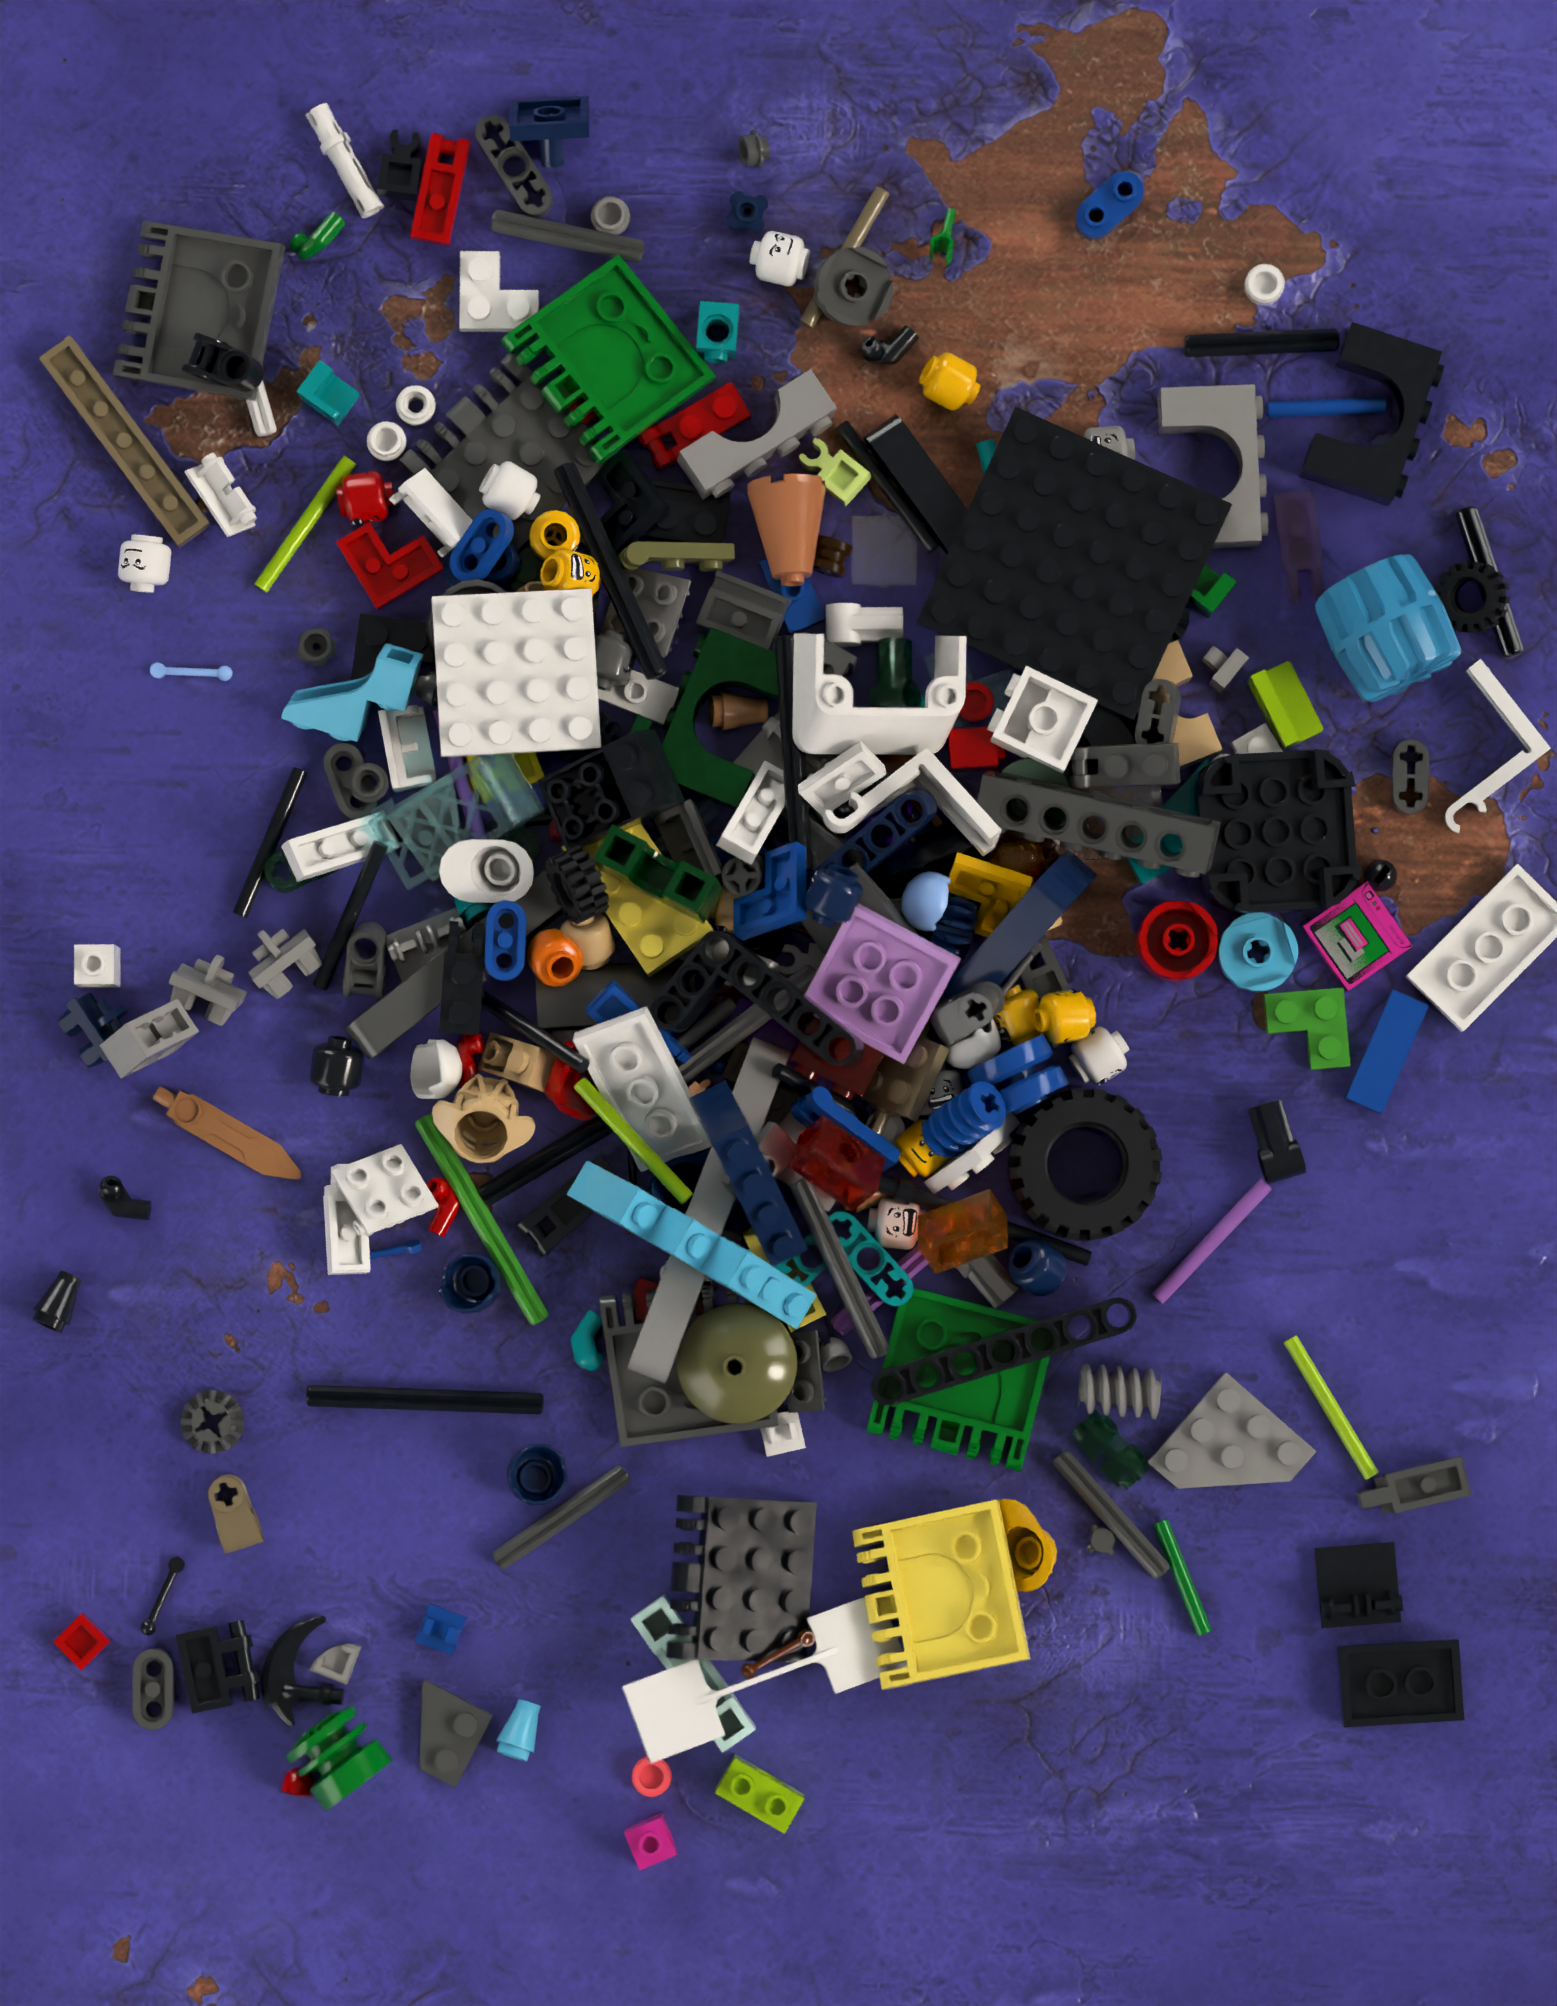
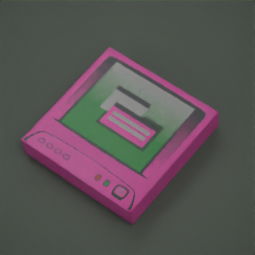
M1368 882L1350 893L1340 904L1331 906L1301 927L1346 992L1413 947Z

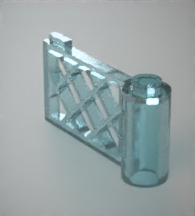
M513 754L476 755L471 761L395 805L393 799H390L371 810L374 818L369 820L368 823L379 842L388 846L386 851L388 858L406 889L411 890L439 873L441 861L433 866L432 864L434 856L441 858L444 856L443 853L436 852L442 829L463 834L461 841L468 840V836L479 839H497L536 818L545 809ZM468 773L476 786L472 802L451 798L450 795L454 781ZM447 786L445 795L435 793ZM479 795H481L487 807L477 804ZM428 796L443 800L437 823L416 817L420 801ZM449 802L470 807L464 830L443 825ZM412 807L410 816L401 814V812ZM476 809L490 812L499 826L486 835L470 832ZM393 817L409 820L403 843L389 840L380 825ZM415 822L436 827L430 850L409 845ZM392 845L402 847L399 857ZM407 849L429 854L425 871L413 878H410L404 867Z

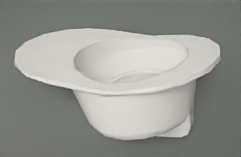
M470 839L459 841L448 848L441 858L439 868L441 882L449 894L459 900L475 903H498L506 900L517 901L526 895L532 886L534 878L533 863L526 850L517 843L507 840Z

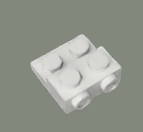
M1026 666L1022 676L1016 673L1013 674L1004 695L1011 697L1005 711L997 708L987 730L994 734L990 742L1024 759L1029 757L1063 773L1098 700Z

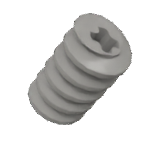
M1088 1363L1082 1364L1078 1386V1408L1081 1402H1085L1088 1414H1092L1098 1403L1101 1404L1104 1416H1108L1112 1406L1117 1405L1119 1416L1124 1417L1128 1407L1133 1406L1135 1417L1139 1419L1144 1408H1149L1151 1419L1156 1420L1161 1399V1374L1158 1380H1156L1153 1369L1147 1368L1142 1379H1140L1138 1369L1131 1367L1126 1378H1124L1122 1368L1116 1365L1111 1375L1108 1376L1106 1366L1100 1364L1095 1374L1092 1375L1090 1365Z

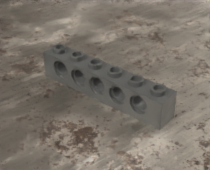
M992 769L982 775L977 800L982 809L1001 828V833H1006L1007 829L1022 832V838L1035 842H1044L1045 838L1060 841L1061 847L1075 851H1082L1083 847H1089L1099 850L1098 855L1108 859L1121 860L1122 855L1137 859L1138 865L1147 868L1159 869L1161 864L1176 868L1175 873L1192 878H1198L1200 873L1206 874L1211 869L1221 822ZM1013 798L1022 799L1027 804L1028 813L1026 817H1019L1012 812L1011 800ZM1051 807H1058L1065 812V825L1058 826L1050 820L1049 809ZM1089 816H1097L1103 820L1105 824L1104 834H1094L1089 830L1087 826ZM1127 825H1136L1141 828L1144 834L1142 843H1133L1127 838L1125 832ZM1166 834H1175L1182 840L1183 848L1181 852H1172L1166 848L1164 844Z

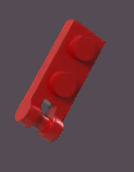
M431 134L410 233L411 240L450 247L466 164L470 154L471 140L459 138L458 141L444 139L443 134ZM441 154L453 156V165L439 163Z
M731 381L657 426L647 429L637 439L643 448L649 449L653 456L651 462L659 472L676 463L681 450L706 434L714 431L722 436L752 418V415ZM671 435L677 445L667 450L661 439Z

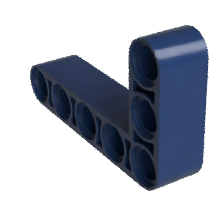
M919 789L906 793L896 799L806 876V893L817 870L827 868L829 864L840 865L848 869L852 867L848 858L851 849L861 853L864 862L862 869L869 874L934 818L937 811L934 797L928 791ZM910 799L917 800L921 804L923 814L920 819H915L908 813L907 805ZM881 824L888 826L893 832L891 844L883 843L878 837V828ZM768 836L758 852V855L764 861L765 852L777 848ZM726 851V856L729 860L735 857L734 855ZM765 882L755 891L764 889ZM798 921L784 927L790 929L803 926V923Z
M1067 849L1038 879L950 980L938 1002L949 996L957 995L983 981L993 982L1000 986L1098 874L1071 850Z

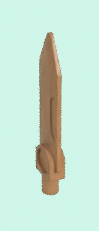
M162 1086L158 1088L152 1100L169 1109L166 1115L171 1117L176 1125L260 1174L295 1180L301 1178V1171L280 1144L198 1096L186 1094L181 1090L178 1095H175Z

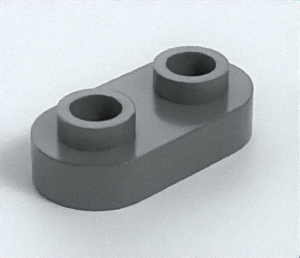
M339 743L328 749L323 760L324 770L337 805L343 815L351 820L372 815L377 808L378 801L365 803L361 808H354L351 805L353 794L349 788V777L357 766L365 763L359 750L353 745ZM349 758L352 765L348 771H340L337 764L340 759ZM370 776L362 781V788L365 790L374 789Z
M151 1648L140 1653L133 1663L132 1711L135 1721L142 1728L157 1730L167 1725L174 1715L175 1666L172 1657L166 1651ZM151 1661L159 1662L162 1667L161 1673L158 1676L151 1675L148 1671V1664ZM151 1701H156L161 1705L160 1715L153 1716L148 1712V1704Z

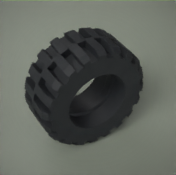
M1096 1088L1070 1089L1066 1092L1057 1093L1038 1104L1020 1123L1010 1145L1011 1149L1008 1157L1009 1182L1012 1192L1015 1193L1018 1200V1205L1024 1213L1026 1212L1031 1217L1032 1222L1041 1229H1046L1052 1235L1075 1241L1099 1240L1124 1231V1229L1134 1224L1143 1216L1144 1211L1153 1202L1162 1176V1172H1160V1161H1162L1161 1148H1158L1157 1135L1153 1126H1149L1144 1119L1145 1115L1138 1108L1135 1109L1127 1103V1099ZM1089 1127L1102 1131L1114 1141L1119 1149L1122 1159L1120 1179L1115 1188L1100 1200L1077 1202L1068 1199L1059 1193L1049 1178L1047 1170L1049 1151L1060 1135L1074 1128Z

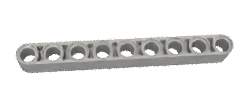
M754 1037L732 1094L756 1138L764 1126L780 1084L779 1080L772 1077V1069L777 1063L786 1066L791 1051ZM712 1145L686 1215L722 1236L736 1198L721 1183L727 1174ZM670 1255L627 1368L663 1383H666L706 1275Z

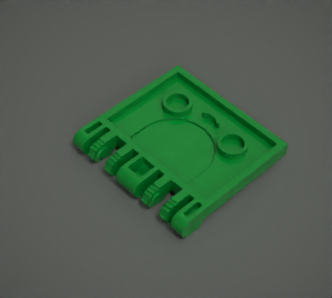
M619 254L518 325L501 340L502 345L512 355L526 346L534 337L536 338L535 342L521 351L515 358L520 366L529 364L543 350L552 358L545 365L535 370L530 377L535 385H539L550 378L558 369L563 372L541 390V394L557 414H561L583 397L585 402L570 412L563 420L568 427L576 426L592 411L598 416L601 421L588 428L580 437L579 441L583 446H588L600 438L607 430L610 431V434L597 442L588 451L598 465L608 460L624 445L714 381L716 376Z
M914 1288L909 1301L897 1307L888 1342L890 1348L889 1352L885 1354L882 1370L1040 1320ZM903 1290L901 1291L900 1299L905 1296ZM1045 1328L1035 1329L1030 1337L1032 1347L1038 1351L1048 1349L1052 1342V1336ZM999 1340L993 1345L992 1356L997 1362L1006 1363L1013 1357L1014 1348L1009 1341ZM965 1351L956 1355L953 1364L956 1372L961 1375H968L975 1369L976 1361L971 1353ZM1050 1356L896 1405H889L896 1408L888 1438L897 1440L901 1434L905 1410L917 1412L920 1414L912 1434L913 1445L921 1446L928 1418L932 1416L936 1417L937 1420L929 1449L957 1456L964 1426L967 1425L973 1428L965 1458L974 1460L978 1454L979 1440L983 1429L997 1433L994 1445L990 1450L989 1464L999 1465L1006 1436H1010L1012 1440L1005 1468L1021 1472ZM927 1363L917 1368L915 1379L919 1385L930 1387L937 1381L938 1374L933 1365ZM890 1375L882 1377L877 1386L878 1394L885 1399H892L898 1394L900 1389L897 1379ZM874 1399L866 1433L882 1436L889 1406L880 1404Z

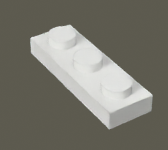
M767 761L763 762L716 846L752 865L785 806L783 770Z
M385 811L287 840L281 847L297 882L365 861L374 840L388 846L386 854L394 852L400 847V844Z

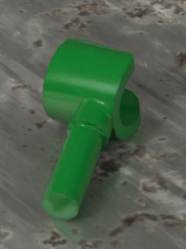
M953 208L947 209L940 234L931 238L930 261H933V256L936 252L946 253L945 264H949L952 261L954 241L951 238V230L957 212Z

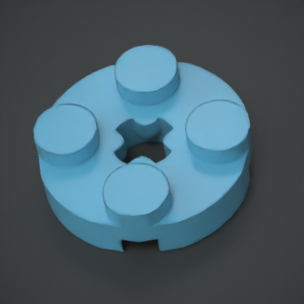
M1264 912L1248 913L1235 919L1222 933L1218 946V961L1224 975L1237 988L1251 992L1269 991L1281 985L1292 973L1298 958V944L1291 928L1278 918ZM1254 941H1258L1260 947L1267 946L1269 953L1263 956V963H1257L1255 958H1248L1247 951L1252 949L1251 943Z

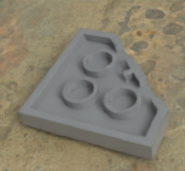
M1224 1372L1150 1457L1147 1463L1177 1489L1290 1482L1317 1451L1227 1372Z

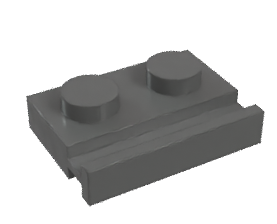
M717 570L716 578L708 591L696 624L709 630L713 627L771 651L791 600Z

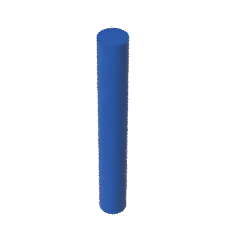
M1385 397L1267 402L1268 418L1386 413Z

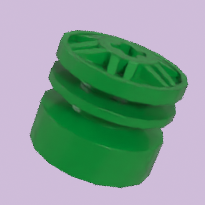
M353 1705L347 1709L330 1713L301 1735L291 1751L285 1755L290 1764L304 1754L308 1756L310 1762L297 1771L300 1777L315 1770H318L322 1775L310 1791L325 1811L352 1793L393 1760L378 1739L362 1746L358 1744L356 1739L367 1727L365 1721L350 1732L344 1724L358 1713Z

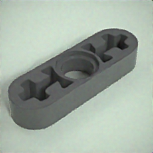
M499 115L483 117L477 123L475 129L479 147L520 211L526 216L535 218L545 217L553 206V196L548 184L521 142H510L508 122ZM492 126L495 130L502 128L500 138L505 148L511 143L515 147L507 148L500 153L493 139L484 140L487 136L486 128ZM500 153L497 158L493 156V154ZM510 157H519L526 164L524 172L517 177L508 176L503 171V164ZM531 176L535 177L534 180L529 181L536 195L545 194L541 198L543 205L539 208L534 204L528 206L525 204L529 201L523 184ZM516 186H521L517 191L514 189Z

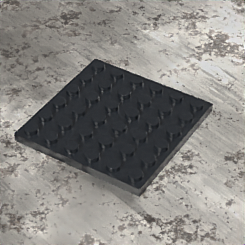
M1015 407L918 617L917 624L943 636H966L967 647L1022 672L1028 666L1097 699V706L1130 721H1134L1140 707L1143 690L1155 675L1232 504Z

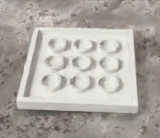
M592 588L432 596L441 757L601 748Z

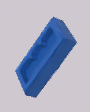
M767 559L759 562L770 591L791 600V604L784 615V623L789 635H793L826 620L809 578L804 579L805 583L803 585L782 586L781 580L773 579Z

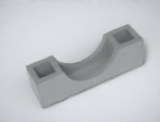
M811 369L778 389L775 397L776 423L764 436L749 442H736L725 439L711 431L679 452L677 462L703 500L711 494L715 498L724 495L735 486L733 481L743 474H746L748 478L754 476L768 465L765 461L776 453L780 457L789 454L800 445L798 441L800 438L810 432L813 436H817L833 424L831 419L837 407Z

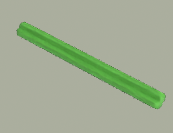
M432 1114L421 1117L415 1122L417 1130L450 1187H452L455 1196L496 1264L529 1324L536 1325L548 1317V1311L488 1207L479 1195L465 1167L450 1142L434 1124Z

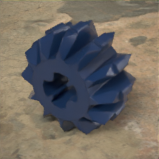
M948 894V905L942 917L935 924L936 930L928 931L927 940L961 958L960 962L968 953L978 910L975 902L955 894Z

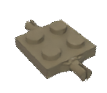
M929 1020L925 1024L904 1064L872 1048L851 1095L868 1102L872 1108L876 1109L868 1127L879 1135H882L890 1116H903L917 1122L950 1049L933 1042L927 1036L932 1026Z

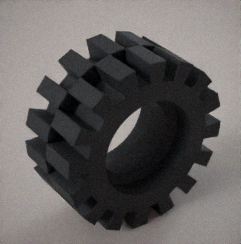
M1465 561L1459 565L1454 564L1448 567L1449 571L1447 573L1443 572L1439 578L1442 581L1440 584H1435L1434 589L1438 591L1437 594L1445 607L1455 631L1467 633L1485 632L1489 630V627L1498 625L1500 623L1498 619L1505 617L1508 611L1504 609L1505 604H1510V597L1506 596V591L1510 589L1508 583L1502 581V578H1504L1502 573L1495 571V567L1483 564L1482 562ZM1468 582L1480 584L1485 591L1484 605L1474 613L1464 611L1458 602L1459 590Z
M576 845L546 860L547 879L552 883L550 888L552 893H555L557 896L556 901L558 905L563 906L562 911L564 914L569 915V920L579 924L607 911L609 908V903L607 902L609 901V896L604 891L607 889L606 885L601 881L600 877L602 875L599 870H596V863L593 859H589V853L586 850L583 851L581 846Z

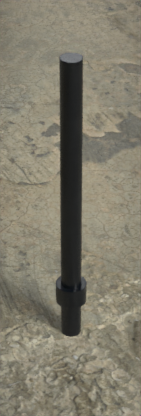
M869 1171L866 1176L864 1186L892 1195V1200L909 1205L911 1202L1018 1242H1023L1030 1238H1039L1059 1250L1065 1259L1087 1266L1090 1261L1092 1251L916 1188V1183L903 1178L897 1181L873 1171Z

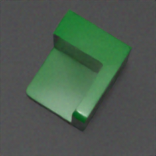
M1204 565L1188 603L1209 618L1232 590L1236 581L1225 572L1219 576L1207 565Z

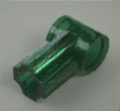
M892 637L880 639L879 643H877V685L873 686L869 692L870 707L920 708L921 692L916 682L912 680V641L906 638Z

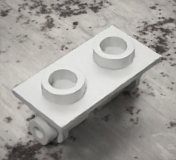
M214 452L210 453L201 460L203 464L185 471L190 482L227 537L256 525L254 523L257 519L254 514L256 508L251 505L240 486L234 489L231 488L230 484L235 479L222 457H217Z

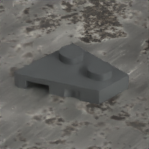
M425 1679L422 1684L420 1769L456 1787L493 1714Z

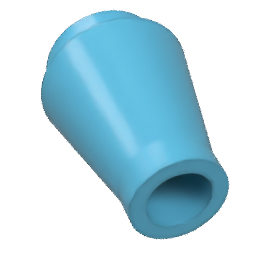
M518 1699L514 1711L496 1740L499 1743L497 1753L527 1762L529 1754H534L538 1714L541 1706Z

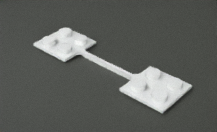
M863 1597L806 1618L811 1632L815 1635L816 1649L811 1657L719 1691L712 1690L706 1684L698 1660L695 1659L622 1686L650 1764L725 1736L716 1711V1703L724 1695L810 1663H819L825 1668L834 1694L880 1678L879 1673L908 1667L907 1662L882 1667L877 1666L876 1658L882 1654L902 1652L898 1638L883 1643L873 1642L871 1633L893 1628L892 1622L869 1624L865 1599Z

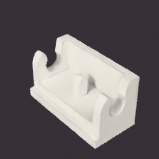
M424 468L405 481L398 488L399 491L391 496L389 500L393 505L403 500L444 545V547L437 551L444 558L454 550L473 520Z
M411 705L405 711H378L394 792L420 789L435 784L437 777L424 708L418 707V705Z

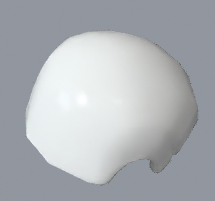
M993 1018L985 1026L946 1047L950 1049L946 1061L952 1067L973 1069L994 1058L1001 1048V1038Z
M428 1039V1044L417 1045L414 1050L410 1074L412 1090L416 1097L420 1099L445 1098L456 1089L462 1077V1061L457 1048L446 1040Z

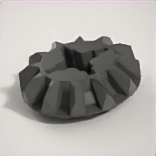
M207 1390L196 1394L185 1404L180 1424L184 1439L195 1450L208 1454H217L230 1449L238 1442L244 1430L245 1419L240 1404L233 1396L219 1390ZM204 1406L212 1415L225 1412L228 1414L218 1423L219 1433L222 1437L219 1438L218 1434L214 1433L212 1429H202L198 1432L197 1428L201 1427V1424L206 1421Z

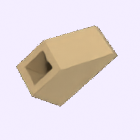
M490 1032L477 1069L545 1094V1088L549 1082L551 1069L556 1057L543 1048Z

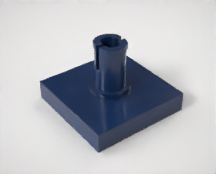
M589 97L510 100V142L539 140L541 165L546 168L563 166V139L589 137Z

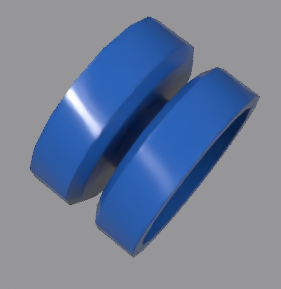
M1045 1034L1024 1042L966 1072L971 1084L978 1081H985L993 1086L1000 1084L1002 1090L999 1092L1005 1103L1006 1114L1014 1112L1017 1115L1047 1100L1048 1095L1069 1084L1061 1066L1052 1065L1037 1073L1034 1070V1066L1049 1059L1053 1053Z

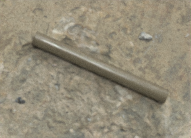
M880 187L874 189L841 249L860 247L890 195L886 190ZM814 298L810 301L799 321L809 329L814 328L823 312L816 305Z

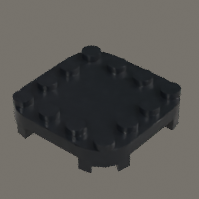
M1320 749L1250 754L1236 753L1216 759L1208 766L1203 767L1196 781L1194 795L1195 815L1221 822L1211 869L1206 874L1200 873L1202 887L1207 895L1208 902L1212 906L1219 907L1226 912L1245 914L1320 909L1340 904L1343 899L1349 896L1356 882L1360 881L1362 865L1357 866L1351 789L1356 784L1352 771L1349 772L1341 760L1331 755L1330 751Z

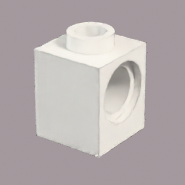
M114 944L74 945V985L80 988H120L121 948Z

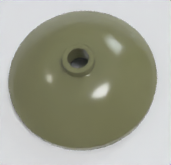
M731 1303L708 1310L691 1324L684 1334L678 1350L677 1371L679 1381L686 1396L702 1413L721 1422L733 1424L749 1423L768 1416L785 1401L796 1378L797 1353L788 1330L776 1317L754 1305ZM736 1359L742 1363L743 1368L740 1373L735 1374L729 1371L728 1362L730 1360Z

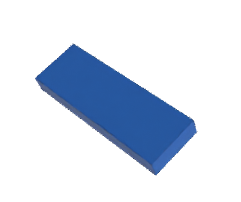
M1394 989L1391 990L1344 1099L1378 1114L1383 1113L1427 1012L1428 1004Z

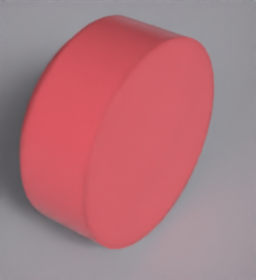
M645 1756L637 1761L632 1770V1783L634 1788L644 1796H659L670 1786L672 1779L671 1768L664 1759L650 1764L648 1756Z

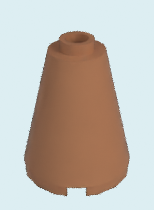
M783 474L784 480L772 483L771 476L752 480L747 484V495L773 579L781 580L782 586L803 585L805 583L804 579L811 577L813 572L826 492L825 480L822 481V477L810 474Z

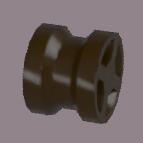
M818 535L813 570L827 576L844 578L846 572L844 563L846 558L851 556L853 546L832 537Z

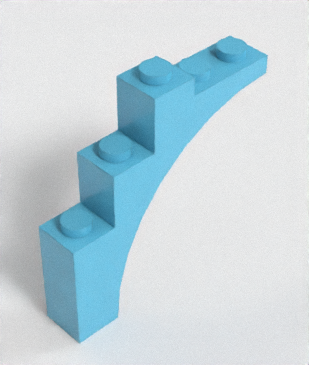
M589 1161L585 1162L567 1193L569 1197L679 1259L795 1329L799 1327L817 1296L748 1250L721 1237L701 1223L664 1204L639 1187Z

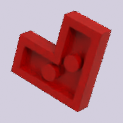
M370 522L336 541L377 611L444 571L443 565L424 535L391 555Z

